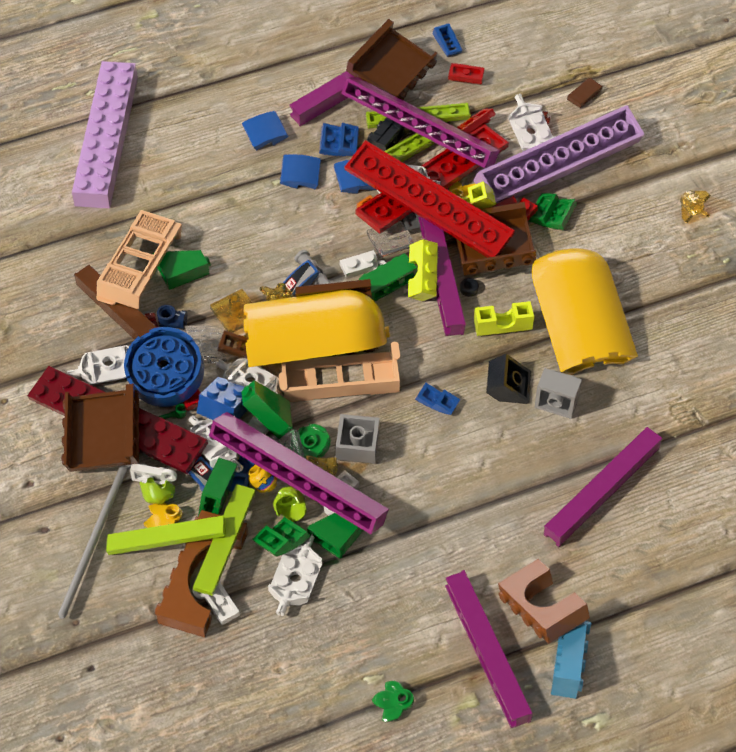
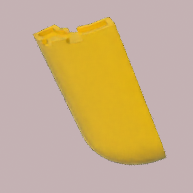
M570 248L548 253L534 261L532 265L533 283L561 373L573 375L594 367L593 363L603 361L604 365L625 364L638 357L610 268L600 254L588 249Z
M339 290L244 305V315L247 317V319H244V332L249 335V340L246 343L249 367L368 350L385 345L387 338L390 337L389 326L385 327L384 318L378 305L369 296L354 290Z

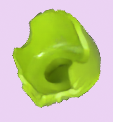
M151 477L147 478L146 483L139 482L143 499L149 504H163L174 496L175 485L168 480L165 481V484L161 485L157 484Z
M292 486L281 488L273 502L277 516L282 515L292 522L299 521L306 515L304 495Z

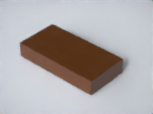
M589 77L567 95V100L581 108L597 95L603 86Z

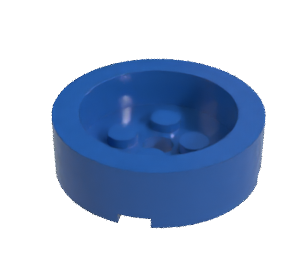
M172 327L154 328L143 336H138L129 346L124 359L125 375L129 384L133 383L139 390V399L145 403L158 407L178 405L193 396L200 387L204 377V362L199 347L186 332ZM160 361H168L169 364L162 367V369L158 366Z

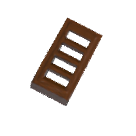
M224 330L217 351L247 358L246 345L243 351L240 348L242 343L246 344L249 338ZM227 340L231 341L229 346L226 345ZM234 342H238L237 348H233Z

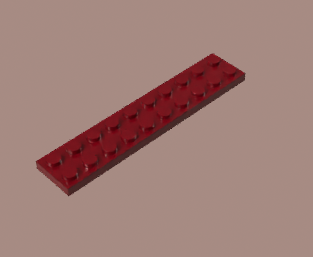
M48 366L27 397L29 400L65 416L63 409L65 392H69L72 397L106 392ZM139 408V452L188 475L208 445V440Z

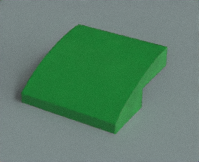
M541 193L536 202L538 211L528 221L540 226L564 230L577 203L575 199H559L557 194Z
M284 517L272 529L266 525L252 540L277 557L294 550L311 536L306 530Z

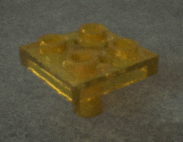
M240 289L210 304V309L225 330L234 333L244 327V319H247L246 315H244V305L253 302L244 290Z

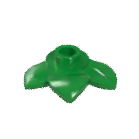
M387 681L385 682V690L378 692L373 697L372 702L377 707L384 709L382 721L391 722L400 718L404 710L412 707L414 695L410 690L403 689L399 682ZM403 696H406L404 701H400Z

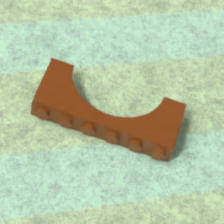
M201 510L199 517L196 516L194 520L221 515ZM243 522L233 549L241 550L248 535V527L245 522ZM213 538L185 543L184 551L181 550L178 556L179 563L171 572L170 584L164 588V598L156 606L155 615L157 616L158 624L205 638L212 622L211 610L202 607L195 601L189 587L192 574L198 564L206 557Z

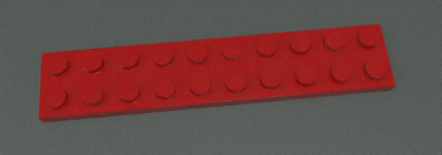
M485 124L469 134L499 149V153L509 146L507 140ZM449 149L442 151L421 165L426 169L428 177L431 180L440 181V185L445 189L480 167V165ZM379 193L355 209V214L379 234L412 213L411 210L383 193Z
M366 140L344 167L350 174L487 258L498 256L515 234V230Z

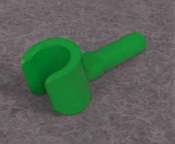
M178 404L175 407V411L159 417L162 419L170 417L183 419L186 416V411H183L185 405Z

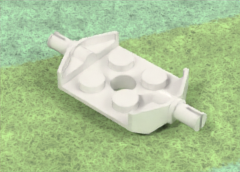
M517 94L515 99L518 107L509 115L508 119L522 151H526L552 139L553 136L541 111L542 105L525 103L522 95L519 94L518 96ZM532 128L536 133L530 134L527 132V129Z
M125 345L87 352L82 356L78 369L67 371V374L72 377L80 376L91 386L97 383L127 378L124 371V359L129 346ZM106 361H113L112 365H104Z
M239 358L229 364L221 359L217 361L216 366L224 370L223 378L245 387L252 383L247 382L246 379L253 377L256 379L255 381L278 394L279 378L260 366L249 367L247 358Z
M192 415L189 418V422L193 427L189 431L208 440V445L202 454L210 461L211 468H214L218 458H222L236 463V472L242 471L243 465L238 462L241 455L209 437L213 420L199 421L195 415Z
M312 535L303 545L282 555L271 585H268L269 592L280 602L276 611L278 615L281 613V616H284L287 606H300L309 600L322 566V558L311 549L314 540ZM293 575L301 577L297 582L292 581L290 578Z

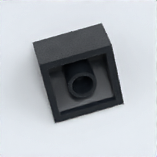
M508 354L490 360L486 393L499 402L529 403L531 371Z

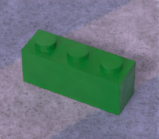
M404 253L394 257L384 265H379L373 271L363 274L359 280L370 279L372 300L376 302L408 284L409 280L415 277L417 267L409 262L408 256Z

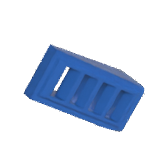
M450 23L434 27L432 34L447 57L463 51Z

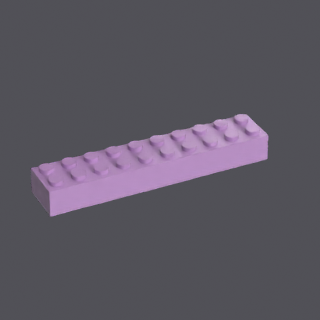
M101 62L72 189L74 206L110 209L138 79L136 63Z
M628 105L485 168L477 173L473 181L475 184L483 181L493 189L496 204L512 196L517 199L637 144L645 134Z

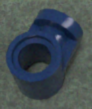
M171 305L159 307L157 310L159 327H172L184 330L188 318L187 311H177Z

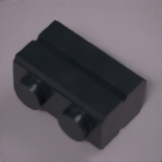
M386 117L384 121L378 123L377 129L368 135L367 141L386 151L395 146L405 135V127Z

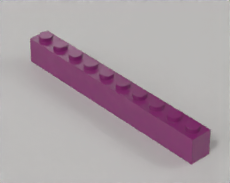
M358 77L346 79L341 94L483 168L495 164L500 152L499 149Z
M226 412L213 420L209 437L367 533L373 534L384 525L389 511L385 506L230 413Z

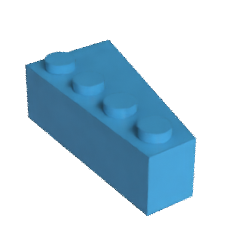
M586 620L559 637L551 695L576 699L578 691L582 692L584 679H581V672H585L586 666L583 653H587L589 641L585 640V636L590 633L591 622Z

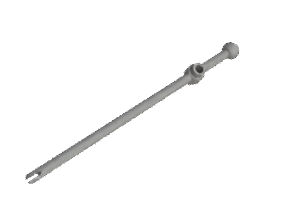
M131 465L120 466L59 610L58 616L61 619L65 618L124 476L127 470H130Z

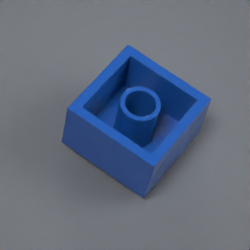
M217 377L200 393L197 414L214 420L228 412L240 419L248 411L242 403V390L244 386L234 384L225 378Z

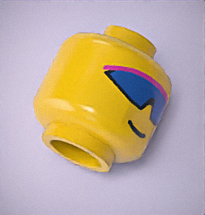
M256 464L249 470L248 481L258 492H271L277 486L278 478Z

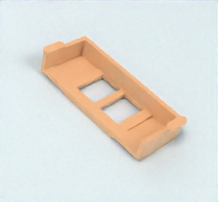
M141 210L111 261L99 277L96 299L110 305H115L117 302L139 309L140 296L174 239H181L182 224L175 222V220ZM136 237L159 244L153 255L130 247ZM126 254L149 260L143 272L120 264Z
M392 342L390 352L281 363L282 373L279 374L280 390L284 391V398L290 402L400 392L397 360L400 359L398 342ZM362 364L364 381H343L342 366ZM336 367L338 383L317 385L315 368Z

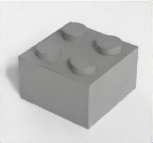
M544 368L537 386L534 408L572 419L578 403L582 379Z
M340 414L336 441V460L375 464L380 418Z

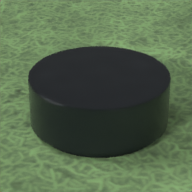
M466 278L462 280L460 292L464 296L472 297L478 293L479 284L475 279Z

